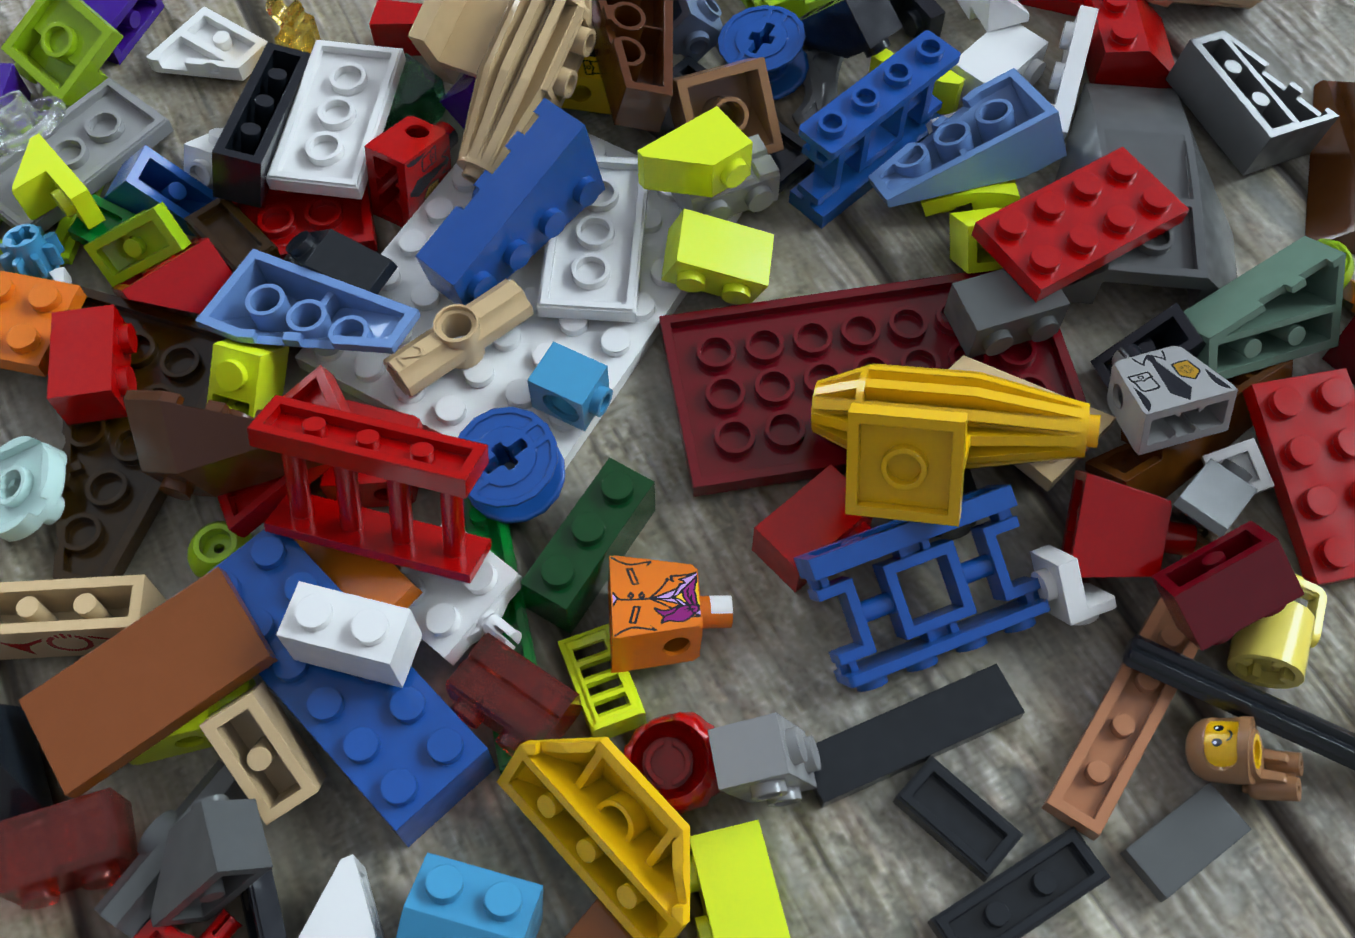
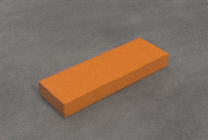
M294 539L344 593L408 608L423 593L395 564Z

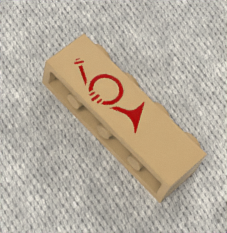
M145 574L0 582V660L86 655L167 600Z

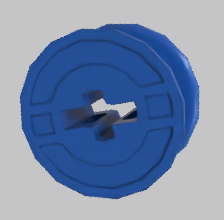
M762 5L747 8L735 14L722 27L718 37L720 55L726 61L725 64L747 58L764 57L773 100H779L795 92L805 81L809 70L807 53L802 48L806 39L804 24L795 13L783 7Z
M516 407L494 408L473 418L460 432L458 438L488 445L489 463L468 495L472 506L486 518L505 524L527 522L545 513L559 498L565 482V460L548 424L536 414ZM509 461H511L512 464L515 465V467L510 470H508V468L504 466V464Z

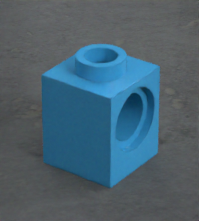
M554 341L527 380L533 408L583 431H586L595 416L601 417L606 412L613 395V390L609 388L607 365Z

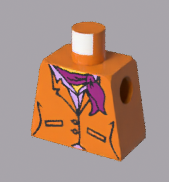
M609 556L608 610L611 673L694 661L700 657L703 629L732 628L733 603L731 595L700 596L698 569L692 564L625 556Z

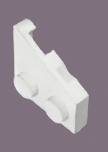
M203 7L148 54L146 58L151 69L159 73L244 81L252 74L268 41L212 10Z

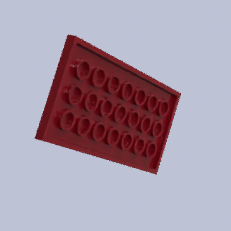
M993 271L971 274L964 272L659 316V328L693 497L813 479L830 464L841 474H845L847 449L814 433L811 428L812 398L817 381L872 363L949 369L963 355L966 356L944 314L952 283ZM1060 328L1055 335L1041 342L1030 340L1013 345L998 355L989 356L983 354L972 358L1065 397L1087 403Z

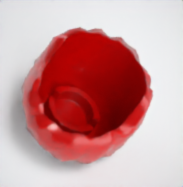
M678 712L654 718L638 727L634 731L629 743L624 747L623 754L680 815L693 809L707 806L710 799L720 793L707 731L715 727L694 712Z

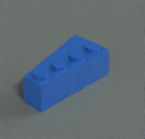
M546 98L533 111L538 116V119L525 135L517 131L505 145L510 153L494 173L491 174L485 170L473 184L475 189L472 194V200L465 208L456 206L416 254V258L430 284L454 304L467 305L506 278L508 279L516 270L524 267L539 249L551 238L558 236L573 218L585 207L593 204L605 190L585 124Z

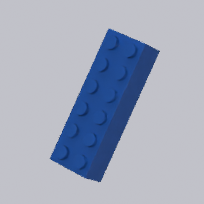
M263 529L216 566H219L228 574L278 660L259 673L258 676L407 847H410L496 769L488 748L412 666L403 688L296 661L292 658L276 634L298 582L301 581L342 592L293 538L265 532V529Z

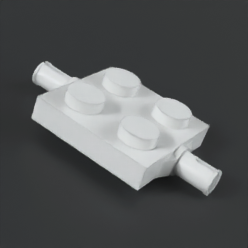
M489 551L470 584L401 567V571L423 592L407 608L411 609L422 633L421 639L453 666L472 644L481 640L486 635L501 646L505 652H510L516 647L502 633L508 635L517 644L520 643L522 639L521 632L514 629L502 617L509 601L521 589L520 582L523 577L493 552Z

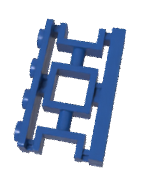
M926 30L799 126L798 132L799 137L807 142L802 146V153L815 163L813 173L790 190L789 203L822 229L871 190L873 186L868 178L870 174L906 144L912 142L919 143L929 135L925 124L931 119L941 116L937 111L941 109L943 103L932 95L935 81L959 63L961 53L931 31Z
M1011 484L987 485L963 494L959 527L988 516L990 518L989 521L970 528L979 556L960 563L953 540L939 539L931 543L929 542L930 538L959 528L958 526L903 520L890 521L794 557L800 578L807 580L809 586L807 591L810 600L822 602L838 596L853 642L829 651L831 661L837 667L834 670V674L838 683L850 688L856 687L858 692L879 688L888 683L887 675L904 668H906L907 672L927 669L939 662L937 655L952 649L959 653L978 649L988 643L986 636L1003 629L1005 633L1026 630L1036 624V616L1051 611L1048 599L1039 597L1037 590L1041 589L1038 578L1023 576L1011 581L996 537L998 534L1020 526L1017 516H1012L1010 508L1018 506ZM892 553L893 557L872 565L881 594L860 601L852 578L841 576L830 581L828 580L829 576ZM936 558L952 604L912 619L896 573ZM986 577L993 599L1001 601L1017 599L977 614L968 584ZM977 614V615L972 616V617H970V618L964 619V618L969 617V616H971V615ZM889 615L898 638L910 640L920 636L864 658L877 652L868 622Z

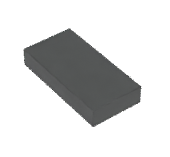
M1209 782L1123 850L1120 855L1156 898L1163 902L1252 829Z

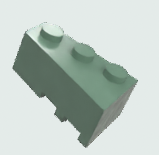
M1303 236L1186 309L1184 313L1206 343L1197 359L1223 378L1228 379L1337 347L1339 345L1346 253Z

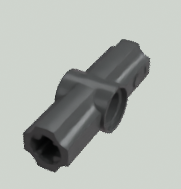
M218 760L177 810L164 812L148 826L138 843L137 852L139 855L94 908L102 918L130 938H133L151 919V910L169 830L191 811V806L202 798L223 794L227 795L229 800L248 799L224 763Z

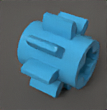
M22 224L13 227L5 233L2 239L3 243H0V249L3 253L0 255V264L7 272L51 280L52 276L49 272L64 264L60 254L65 249L55 231L45 234L41 226Z

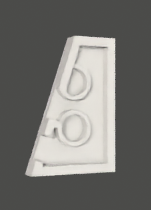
M1083 5L1080 6L1075 21H1066L1059 43V48L1064 49L1061 62H1055L1048 89L1055 90L1052 103L1050 104L1059 111L1064 140L1068 134L1099 10L1098 8Z

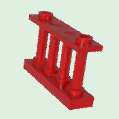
M275 395L247 427L250 446L280 453L282 456L287 494L264 522L265 532L469 584L472 582L489 553L492 542L489 538L465 533L463 498L466 499L489 463L487 444ZM306 460L333 466L338 501L311 494ZM358 473L386 479L389 514L361 507ZM410 485L440 492L442 527L413 520Z

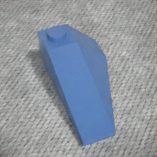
M1013 68L971 90L962 98L963 107L949 118L941 115L931 124L933 132L921 142L906 144L868 176L870 184L890 208L1024 178L1067 156L1059 111Z
M252 249L196 318L195 322L200 328L238 343L394 354L421 315L419 310Z

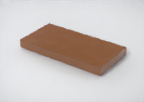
M218 566L18 701L64 795L77 799L278 660L228 574Z

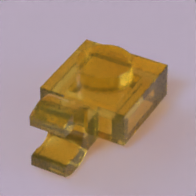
M268 0L266 2L265 8L268 15L281 28L278 35L274 38L275 43L311 53L315 41L321 40L314 16L306 13L301 2L298 0H294L289 7L284 4L283 0Z

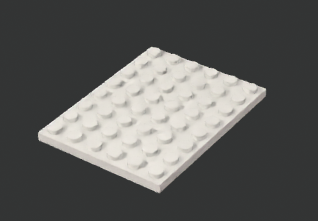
M588 133L595 156L638 158V155ZM457 163L381 253V255L391 259L398 267L378 295L418 309L421 315L397 350L431 329L436 314L442 308L454 304L430 284L416 258V254L456 206L465 208L472 200L475 186L462 177L463 169ZM648 190L636 323L538 317L537 302L545 251L544 245L530 258L524 267L516 270L508 278L509 281L513 279L523 289L533 307L534 315L485 347L483 359L477 365L469 369L459 370L454 368L413 397L405 395L387 371L383 360L391 355L389 353L303 347L295 356L299 367L309 373L319 365H322L335 376L341 390L372 406L414 415L421 420L424 430L457 438L473 418L491 409L516 407L531 411L548 424L565 460L566 469L601 417L595 416L586 431H583L532 407L527 380L554 341L608 366L609 388L613 390L610 404L659 335V316L672 315L688 293L679 289L676 284L661 280L668 229L682 212V209H679L671 192ZM742 212L730 216L727 221L736 223ZM511 461L504 464L508 470L515 467Z

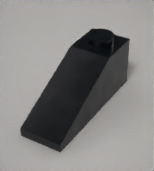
M831 0L799 18L804 24L806 36L803 45L846 59L864 52L866 58L878 54L891 45L888 37L903 28L889 0Z

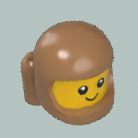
M1254 717L1204 718L1197 721L1188 731L1185 744L1187 762L1193 773L1202 780L1212 783L1242 785V792L1256 800L1301 801L1302 786L1300 777L1297 776H1303L1304 773L1302 752L1278 751L1264 748Z

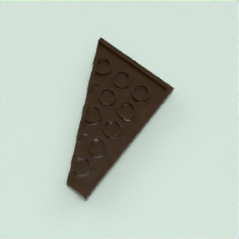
M81 286L87 296L82 308L114 304L124 321L134 326L138 340V350L136 353H131V367L135 373L137 390L177 393L185 399L183 405L205 409L207 405L213 343L228 338L198 327L195 318ZM128 417L67 425L63 420L62 433L65 436L66 443L62 451L67 455L66 477L62 491L65 508L61 515V520L56 521L55 536L59 541V547L54 554L53 579L123 576L168 495L159 490L161 484L159 481L141 471Z

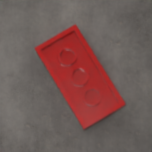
M1121 147L977 221L972 236L1035 302H1038L1179 225L1184 221L1190 209L1124 147Z
M1347 368L1251 384L1242 393L1267 469L1275 485L1274 490L1304 580L1318 586L1354 580L1355 391Z

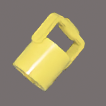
M1295 574L1305 594L1301 598L1308 601L1307 607L1292 601L1281 612L1270 617H1263L1236 632L1231 640L1227 660L1228 669L1238 678L1262 687L1289 689L1301 685L1305 680L1310 647H1315L1321 637L1327 603V595L1323 588Z

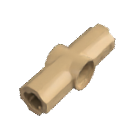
M506 278L467 305L453 304L442 308L436 314L431 329L383 360L384 365L405 395L413 397L454 368L459 370L469 369L477 365L483 359L485 347L533 316V307L523 289L513 279L509 281Z

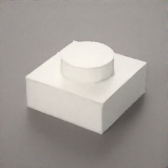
M1254 438L1209 453L1201 458L1204 466L1210 458L1219 464L1224 459L1236 463L1253 476L1249 484L1258 489L1255 494L1272 489L1275 486Z

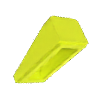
M609 623L557 641L591 737L612 738L634 730L646 723V713L629 671L611 673L610 668L585 678L582 676V670L607 661L611 662ZM603 641L606 650L576 660L574 651ZM614 679L618 680L619 686L590 696L589 688ZM624 697L626 704L597 714L596 706Z

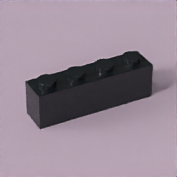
M267 42L212 150L213 197L261 208L270 189L266 176L311 53Z

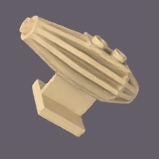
M424 0L408 37L439 80L455 85L460 73L476 78L457 159V165L463 169L461 175L464 179L474 184L485 170L491 174L494 173L510 153L505 147L517 131L525 135L538 119V116L533 111L544 98L561 108L565 99L572 96L577 85V72L584 57H588L592 53L596 42V31L592 24L593 0Z

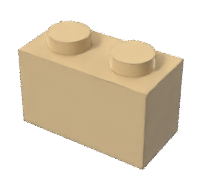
M264 681L213 712L199 725L247 798L256 799L260 817L266 826L316 794L327 776Z

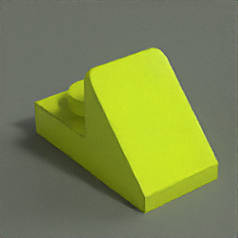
M39 133L31 137L12 185V193L29 219L35 220L58 206L67 218L76 214L89 230L105 221V217L89 190Z

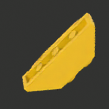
M608 737L527 740L520 744L497 780L499 786L633 938H677L690 921V825Z

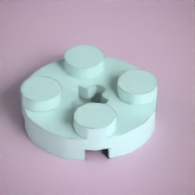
M29 436L17 437L0 447L1 539L9 542L24 539L38 530L42 524L51 525L61 517L65 508V500L61 496L65 484V466L67 464V455L64 451Z

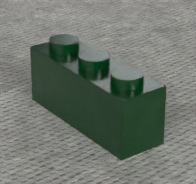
M609 457L520 582L526 608L571 634L608 580L609 556H625L655 512V482Z

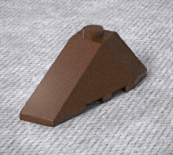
M127 390L123 400L141 471L161 483L159 490L180 500L189 501L192 495L217 497L285 476L280 453L252 447L249 444L247 427L262 410L258 409L253 418L241 411L230 409L224 402L208 400L205 409L183 405L185 399L177 393ZM306 460L307 469L323 465L322 463Z

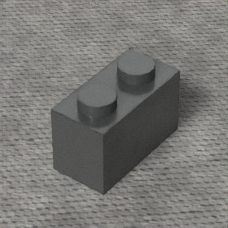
M1004 269L952 283L944 314L966 356L973 358L983 354L989 356L998 355L1011 346L1026 341L1041 342L1049 339L1059 331L1070 303L1062 289L1035 302Z

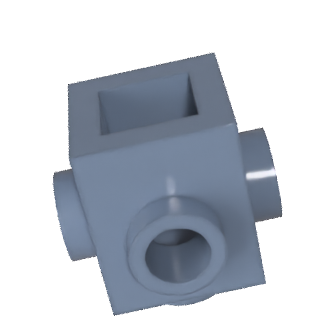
M673 0V54L689 56L698 62L708 51L716 46L723 25L720 19L722 12L715 0Z

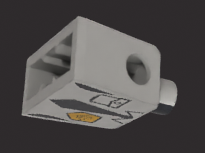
M1126 344L1115 352L1112 357L1113 366L1107 403L1114 417H1117L1118 424L1137 455L1228 430L1238 389L1184 348L1170 346L1144 353L1136 344Z

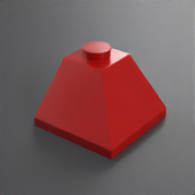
M208 237L192 238L190 240L192 244L184 250L111 289L117 297L200 314L233 273Z

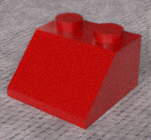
M1085 0L1083 6L1099 9L1085 62L1089 83L1146 88H1172L1165 79L1175 63L1163 20L1145 0Z

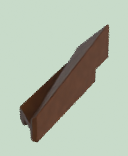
M1322 80L1314 86L1313 107L1321 113L1326 108H1330L1339 115V118L1310 153L1305 236L1316 241L1319 239L1339 241L1348 248L1351 254H1355V82Z
M1293 360L1226 379L1238 389L1227 431L1137 455L1121 429V441L1126 443L1085 462V471L1166 499L1204 467L1201 460L1202 456L1228 447L1253 426L1242 391L1251 384L1292 377Z

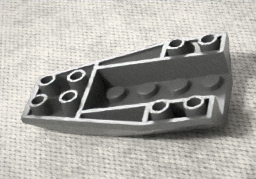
M1084 83L1065 145L1067 156L1061 159L1055 181L1124 147L1190 210L1184 221L1179 225L1062 288L1069 302L1093 304L1102 282L1187 289L1188 307L1190 308L1236 279L1237 268L1232 230L1182 104L1172 89Z

